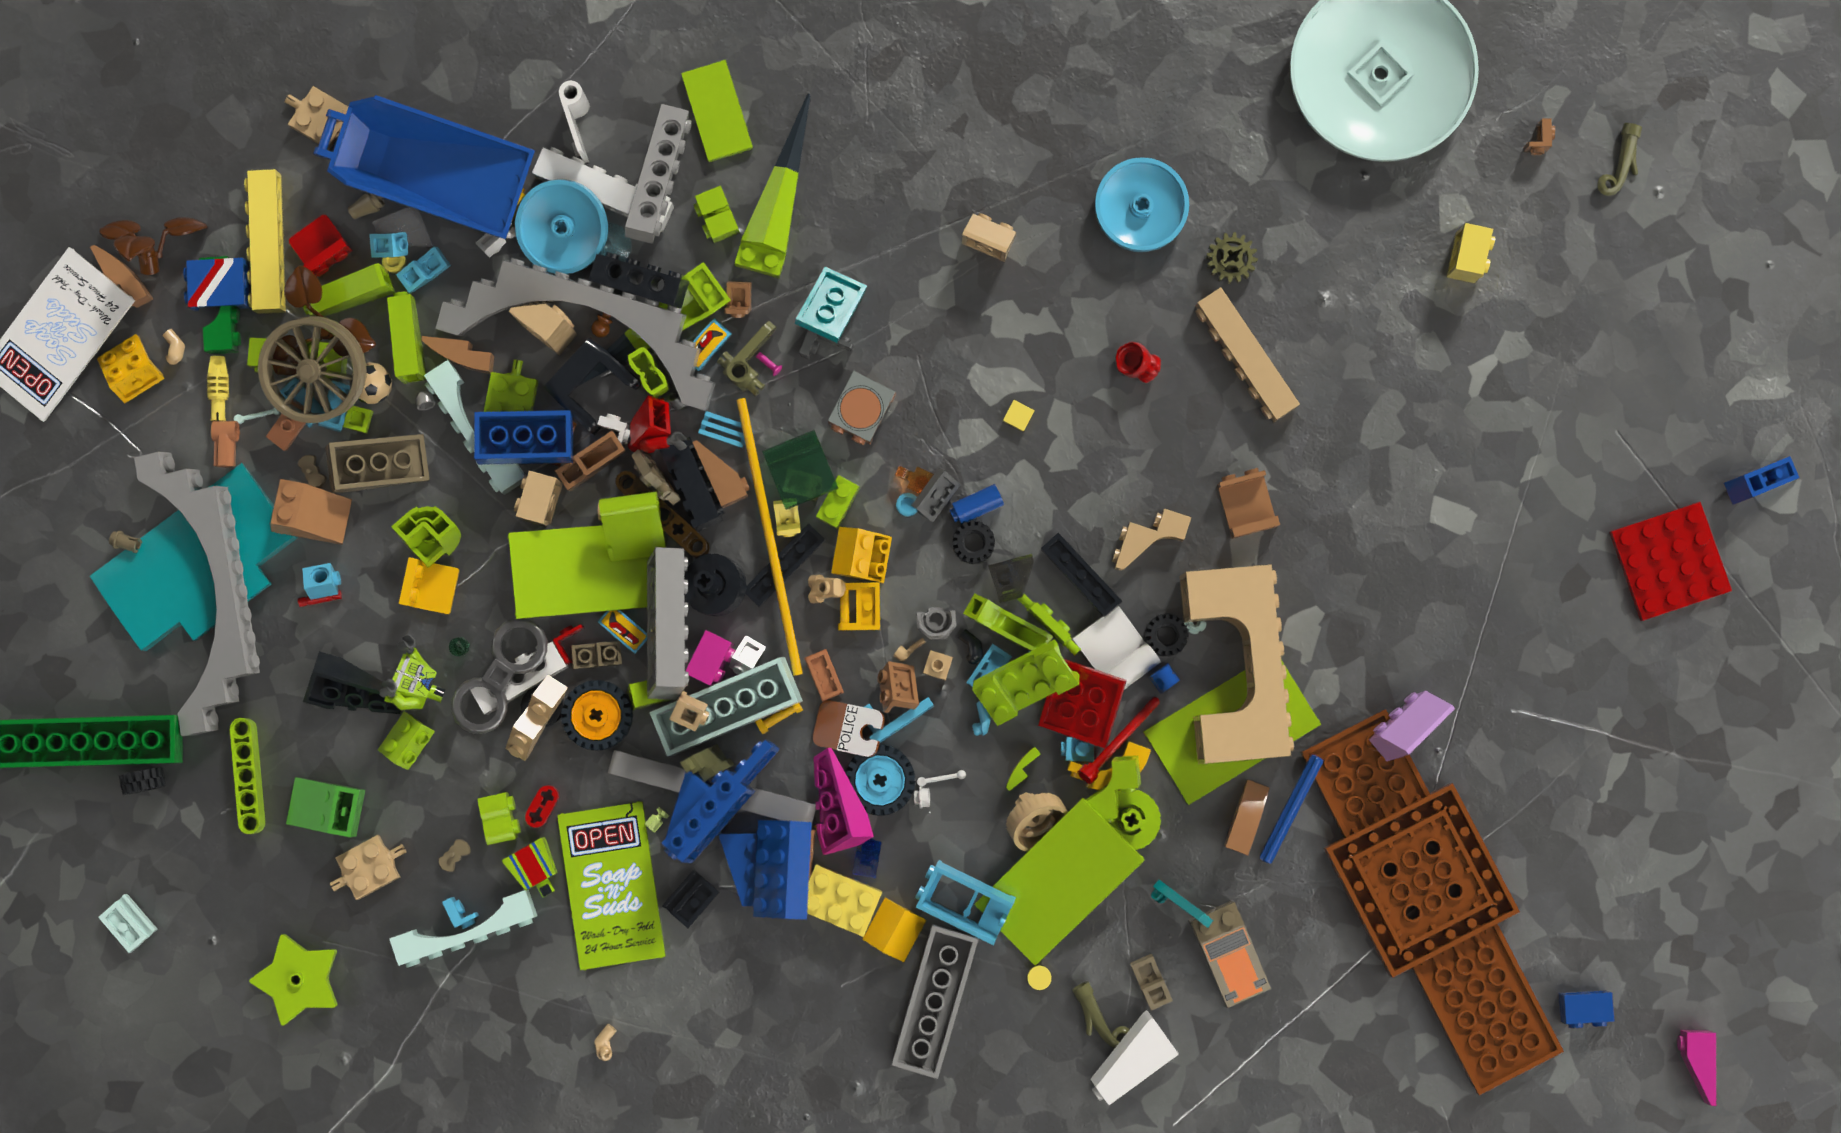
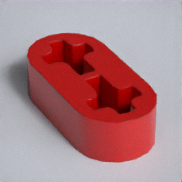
M543 786L538 790L525 814V820L529 826L534 828L541 827L549 819L560 797L558 790L554 786ZM552 790L551 795L554 797V800H548L545 806L542 805L545 799L542 793ZM540 807L543 808L540 813L542 821L533 823V817L530 816L531 813L538 812Z

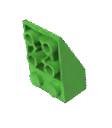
M295 777L286 824L334 835L357 837L366 790Z

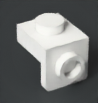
M608 413L606 417L600 416L597 425L619 432L618 439L623 447L625 443H629L631 438L630 426L627 423L620 422L621 417Z

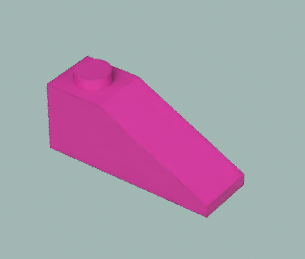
M1680 1030V1036L1677 1038L1678 1050H1680V1054L1704 1103L1716 1106V1033L1704 1030Z

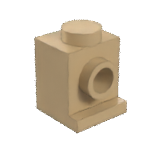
M683 691L669 720L696 732L699 724L704 726L710 712L706 711L708 704L687 695V692Z

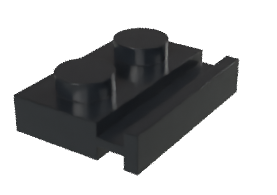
M693 870L662 907L668 910L670 914L688 929L720 892L698 874L697 871Z

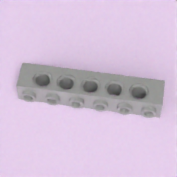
M661 104L625 225V237L653 244L654 237L660 235L662 223L659 220L661 215L665 216L668 207V202L665 201L667 194H672L674 181H671L673 174L677 175L680 166V161L677 160L678 155L684 153L686 141L683 138L685 133L689 134L692 120H688V110ZM667 132H675L676 134L668 135ZM669 152L670 155L664 156L660 153ZM656 172H662V173H664V175H663V176H657V175H655V173H656ZM655 192L658 194V196L652 197L648 194ZM644 213H650V214H652L653 216H651V217H644V216H642V214H644Z

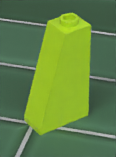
M377 263L323 285L320 302L311 304V306L325 317L392 295L395 291L389 272ZM306 305L303 307L306 315L316 316L307 309Z
M396 292L393 294L394 297L387 298L395 377L404 384L425 381L427 379L424 375L427 372L415 298L407 292Z

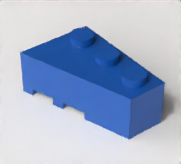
M720 833L718 835L742 906H753L757 833Z

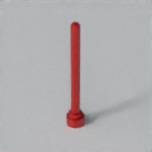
M1153 697L1092 763L1084 764L1077 771L1082 780L1092 784L1098 778L1099 769L1160 704L1159 698Z

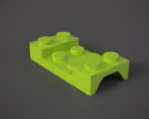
M1054 639L974 680L972 690L994 722L999 726L1018 716L1019 710L1055 692L1060 695L1079 685L1080 675L1069 668L1061 656L1057 641Z

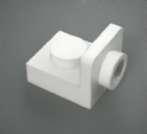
M745 636L732 656L729 667L737 675L755 668L766 647Z

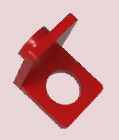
M582 624L575 628L570 625L559 632L560 636L553 639L566 664H570L571 660L561 642L585 629Z

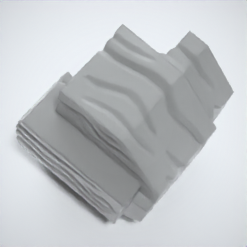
M932 607L928 609L927 613L917 612V629L929 640L946 639L956 628L955 610L944 612L942 607Z

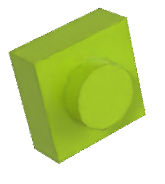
M353 405L346 413L343 427L367 434L374 411Z

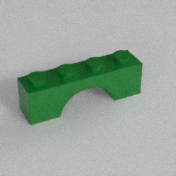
M228 256L206 257V258H199V260H207V259H226V258H229V257H228ZM236 305L220 306L215 320L203 327L204 351L210 355L238 353V346L241 345V335L237 332L240 314L239 310L236 309Z

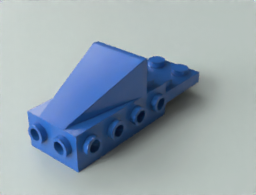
M764 740L763 743L759 741L752 748L751 753L753 754L747 761L743 759L736 766V773L728 770L720 771L712 779L713 785L708 780L704 782L699 772L694 774L692 771L685 772L667 835L662 842L666 847L664 851L674 860L677 858L683 863H693L756 792L749 784L776 755L780 748L770 741Z

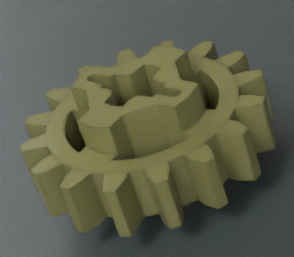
M1233 232L1230 238L1227 233H1224L1223 240L1216 237L1214 240L1216 245L1210 244L1209 249L1212 253H1207L1206 258L1211 259V261L1207 264V267L1214 268L1211 273L1212 276L1217 273L1220 275L1218 281L1221 282L1223 278H1227V284H1230L1232 279L1240 283L1241 276L1247 279L1249 277L1247 271L1253 272L1255 270V267L1251 264L1258 261V258L1252 257L1257 252V249H1250L1253 242L1248 241L1246 243L1244 241L1245 235H1242L1239 239L1236 232ZM1232 243V244H1237V245H1239V246H1238V247H1233V246H1230L1229 244ZM1218 250L1220 251L1219 253L1222 256L1221 261L1219 263L1217 262L1216 258ZM1239 253L1235 261L1231 260L1225 263L1229 255L1233 256ZM1245 253L1247 255L1246 266L1244 265L1245 263L1242 261V257ZM1226 269L1234 270L1235 273H1229V272H1226V271H1224V270H1226Z

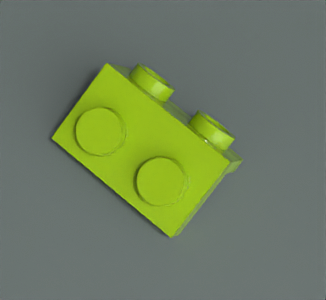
M404 711L378 748V751L394 764L409 770L435 731L421 723L410 713Z

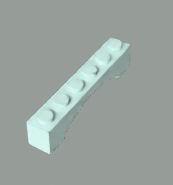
M447 360L424 375L428 381L425 383V386L432 395L436 393L440 399L437 404L445 415L447 413L450 414L453 419L450 424L457 434L460 432L466 439L463 443L467 450L472 453L474 452V430L466 417L461 399V385L464 381L453 364ZM518 464L478 465L483 473L487 471L492 478L489 480V483L495 492L500 490L504 495L521 485L525 475Z
M529 890L502 898L504 903L494 915L479 926L466 932L450 936H427L418 934L417 929L390 938L389 940L398 966L405 964L406 968L420 964L419 958L428 956L429 960L442 956V950L451 948L453 952L464 948V942L473 940L474 944L487 940V934L496 932L498 936L511 931L509 926L517 923L519 928L533 923L532 918L538 915Z

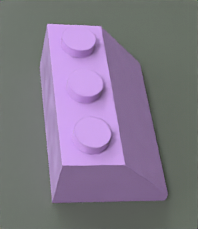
M1427 691L1417 694L1413 692L1404 699L1405 704L1401 708L1397 707L1388 715L1390 719L1386 723L1382 722L1373 730L1375 734L1369 741L1386 761L1409 755L1455 709L1453 705Z

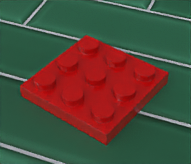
M1064 659L1069 668L1080 675L1079 685L1060 695L1055 692L1047 696L1038 726L1105 749L1109 742L1127 680Z

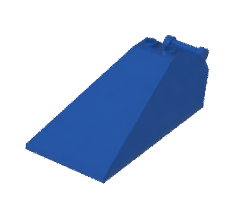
M377 95L350 102L346 114L328 109L326 113L327 121L319 145L315 147L313 154L329 159L330 163L327 172L344 185L506 240L535 150ZM336 122H343L334 151H328L327 148Z

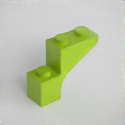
M975 593L963 613L978 624L1029 651L1050 642L1053 637L1048 632Z
M1138 755L1114 757L1112 760V777L1109 784L1085 799L1108 823L1114 822L1115 818H1118L1120 815L1118 790L1121 789L1122 793L1135 792V788H1139L1141 785Z

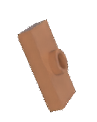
M293 399L291 401L293 406L304 411V406L297 400ZM281 414L266 437L283 451H287L306 423L295 421Z
M827 649L804 658L822 702L844 693Z

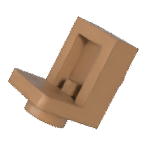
M1542 118L1537 123V142H1528L1524 146V152H1531V155H1542L1552 147V140L1555 139V126H1552V118Z
M728 281L727 295L731 301L725 308V314H731L733 318H743L745 314L751 311V282Z

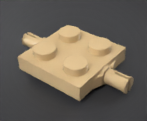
M314 86L302 101L291 94L285 99L286 104L296 108L295 114L288 123L289 127L317 144L320 142L327 121L326 113L328 109L346 114L348 106ZM336 122L327 150H330L338 139L343 122Z
M376 835L335 857L341 868L342 877L330 882V885L333 886L331 888L336 891L347 885L355 899L360 900L399 879L400 875L395 867L394 859L407 853L406 849H404L405 847L403 844H400L396 848L389 850L384 845L380 835Z

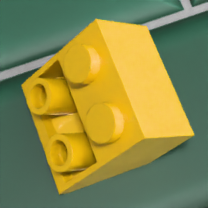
M839 527L831 573L884 583L892 537L859 528Z

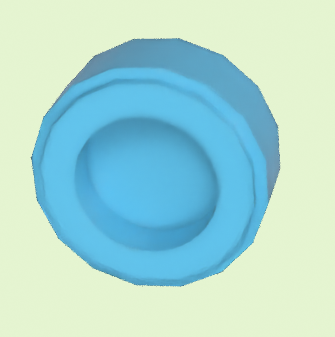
M904 493L899 496L896 502L898 512L906 517L915 515L918 511L911 505L917 497L912 493Z

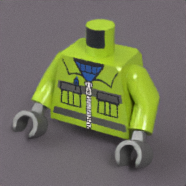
M412 635L404 636L402 638L404 641L398 643V649L407 652L403 654L393 679H388L381 683L385 688L380 690V695L385 697L384 701L393 703L400 710L423 709L427 698L441 703L446 689L433 685L437 674L436 671L426 663L418 650L414 648L416 645L415 638Z

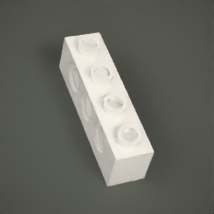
M547 640V654L544 658L545 666L542 670L537 671L535 669L524 674V679L520 683H516L512 678L504 690L508 700L507 703L523 695L529 689L540 685L547 675L553 677L569 667L564 662L554 642L549 643ZM537 651L530 655L526 652L515 658V664L529 662ZM475 687L470 690L484 715H489L497 710V699L489 689Z

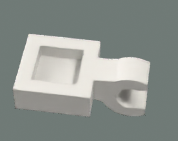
M514 226L508 231L506 238H514L516 236ZM486 233L476 242V245L490 258L501 250L506 241Z

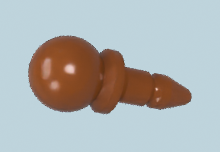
M602 313L603 315L598 314V319L592 323L591 331L596 337H605L610 331L609 324L613 321L609 319L611 315Z

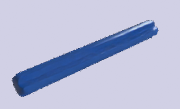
M1316 755L1310 756L1259 856L1262 861L1270 864L1273 862L1323 764L1322 758Z

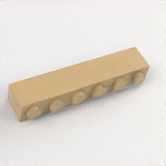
M1220 287L1199 301L1195 306L1197 308L1195 311L1197 317L1202 323H1207L1210 328L1208 332L1215 342H1220L1223 347L1221 351L1227 361L1232 360L1236 366L1234 370L1239 379L1247 382L1249 394L1254 400L1258 399L1263 406L1261 408L1263 415L1268 420L1271 419L1275 422L1297 408L1300 403L1223 289Z

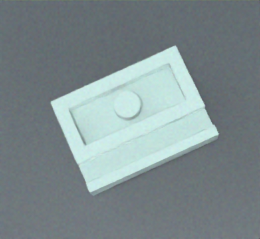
M124 894L98 917L128 953H132L151 934L158 930L128 894Z

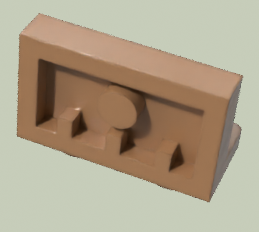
M888 661L884 668L879 671L877 681L880 684V702L883 706V712L889 713L893 706L915 710L919 705L914 666Z

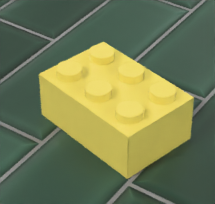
M816 864L809 880L807 914L864 937L883 891Z

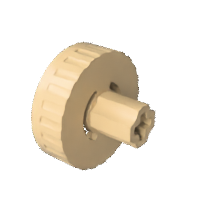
M1025 792L1019 795V798L1015 801L1016 806L1007 818L1006 829L1015 845L1020 850L1028 852L1068 811L1061 799L1054 794L1040 793L1034 795L1033 793Z

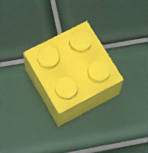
M1465 223L1456 232L1447 273L1448 278L1475 283L1479 278L1483 277L1484 273L1488 272L1490 267V259H1487L1489 250L1492 251L1495 243V237L1492 236V228Z

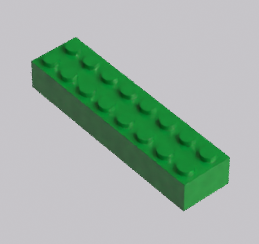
M178 715L0 720V768L183 763V736H181Z

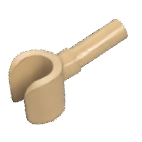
M921 638L907 650L901 645L894 653V657L904 662L914 650L922 646L926 641Z

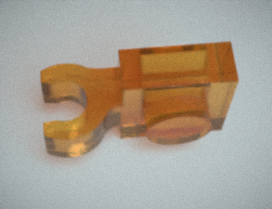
M901 466L898 467L895 476L909 481L907 489L918 494L921 493L934 475L920 467H916L915 471L912 472Z

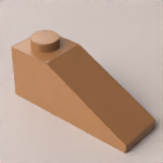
M697 440L694 441L693 445L722 508L748 498L749 496L746 491L750 490L746 478H740L738 473Z

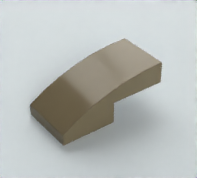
M1152 954L1130 963L1150 1010L1173 1001Z

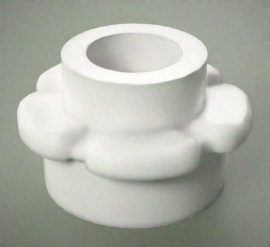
M922 786L919 787V791H914V803L919 805L920 809L930 807V789L922 788Z

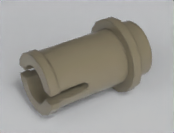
M114 531L110 535L109 544L114 549L122 548L138 553L136 549H140L142 540L125 535L123 531Z

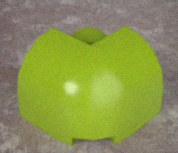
M416 506L391 526L404 544L428 568L445 553L450 556L461 539L458 527L436 506L421 508Z

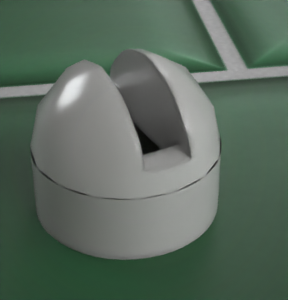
M420 391L415 397L418 410H428L436 405L433 395L428 391Z

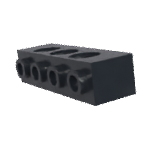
M607 251L605 256L596 254L589 281L682 309L689 281L682 279L683 274L670 270L668 275L660 273L662 268L648 264L647 268L640 267V261L627 258L626 262L620 261V255ZM619 267H621L622 273L620 277L617 278L616 270ZM642 273L643 280L638 284L637 276ZM663 279L664 287L659 291L658 283Z

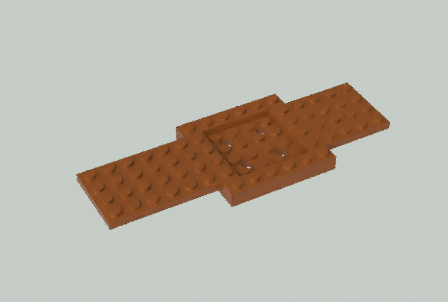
M1384 709L1300 752L1306 764L1311 755H1316L1323 759V764L1314 780L1344 838L1323 849L1389 976L1393 978L1411 968L1413 969L1476 1093L1481 1095L1559 1055L1564 1050L1498 923L1520 911L1454 784L1449 783L1429 793L1410 754L1386 761L1369 741L1375 734L1373 730L1382 722L1386 723L1390 719L1387 710ZM1430 841H1435L1438 844V851L1433 855L1426 851V845ZM1391 862L1396 866V872L1393 876H1386L1383 870L1384 866ZM1452 884L1459 885L1461 889L1459 896L1455 898L1451 897L1448 893V889ZM1414 905L1418 909V916L1415 919H1409L1406 916V909L1409 906Z

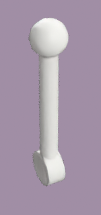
M959 770L955 774L926 779L920 777L917 780V784L925 786L926 783L942 780L964 779L966 772Z

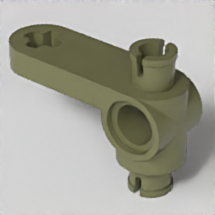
M770 321L761 327L734 358L726 351L722 354L726 361L721 357L717 360V363L724 368L723 374L733 384L738 386L743 392L749 390L755 397L760 393L755 387L762 391L765 385L757 379L759 374L747 362L775 332L777 327ZM737 367H743L746 370L745 375L741 378L733 376V371Z

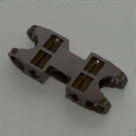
M623 471L616 477V487L625 496L653 492L630 471ZM627 479H633L632 486L625 489L624 482ZM658 497L660 510L666 509L669 511L668 519L661 521L663 530L694 558L697 559L702 555L709 554V543ZM679 528L683 529L684 532L682 534L677 532ZM696 542H703L702 550L693 552V545Z

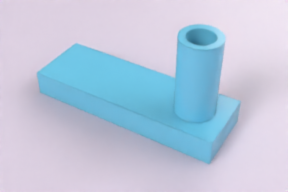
M929 697L919 703L915 710L910 709L888 725H883V730L867 725L873 733L869 738L880 741V743L933 708V703ZM870 704L864 706L865 708L873 709Z

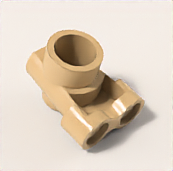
M811 575L808 579V584L811 588L808 598L811 603H822L826 598L830 597L840 598L845 593L846 586L842 579L824 578L822 575Z

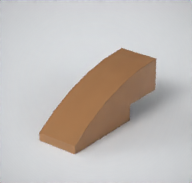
M96 245L90 247L104 275L136 300L132 306L138 308L154 300L143 282L126 264Z
M422 336L421 341L448 361L480 373L491 374L493 372L495 356L490 352L472 351L473 344L469 341Z
M610 431L573 456V463H565L555 472L566 489L571 492L609 465L626 450L615 433Z
M1247 779L1224 847L1245 855L1249 854L1268 797L1269 787Z

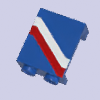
M244 258L186 261L187 268L183 270L184 280L187 282L184 300L188 308L193 311H199V307L236 305L241 309L250 308L248 303L250 284L247 278L249 262Z

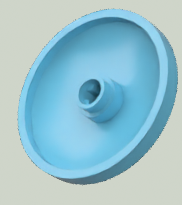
M1133 158L1114 166L1102 179L1095 198L1096 218L1104 234L1116 245L1135 252L1154 251L1172 242L1183 229L1189 212L1188 191L1179 174L1167 164L1151 158Z
M557 179L537 185L524 196L516 213L515 232L521 250L534 265L545 267L547 272L555 274L558 271L570 274L590 266L595 261L596 254L602 253L608 236V220L602 203L590 189L575 181Z

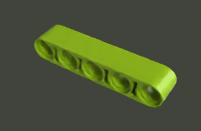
M237 718L230 725V739L238 826L245 834H256L265 827L257 726L249 718ZM243 722L248 726V731L245 735L239 732V726ZM244 746L250 749V755L246 759L241 755V750ZM247 769L252 772V779L249 782H246L243 778V773ZM248 793L254 796V803L251 806L245 802V797ZM250 817L256 820V827L253 830L247 825Z

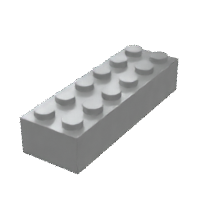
M655 547L647 561V699L676 700L680 693L683 692L685 686H688L689 674L685 672V663L688 662L689 656L688 648H685V640L688 638V625H685L684 617L688 615V603L684 602V594H687L688 580L684 579V571H687L688 558L684 557V549Z
M932 924L892 1060V1066L938 1079L977 946V937Z

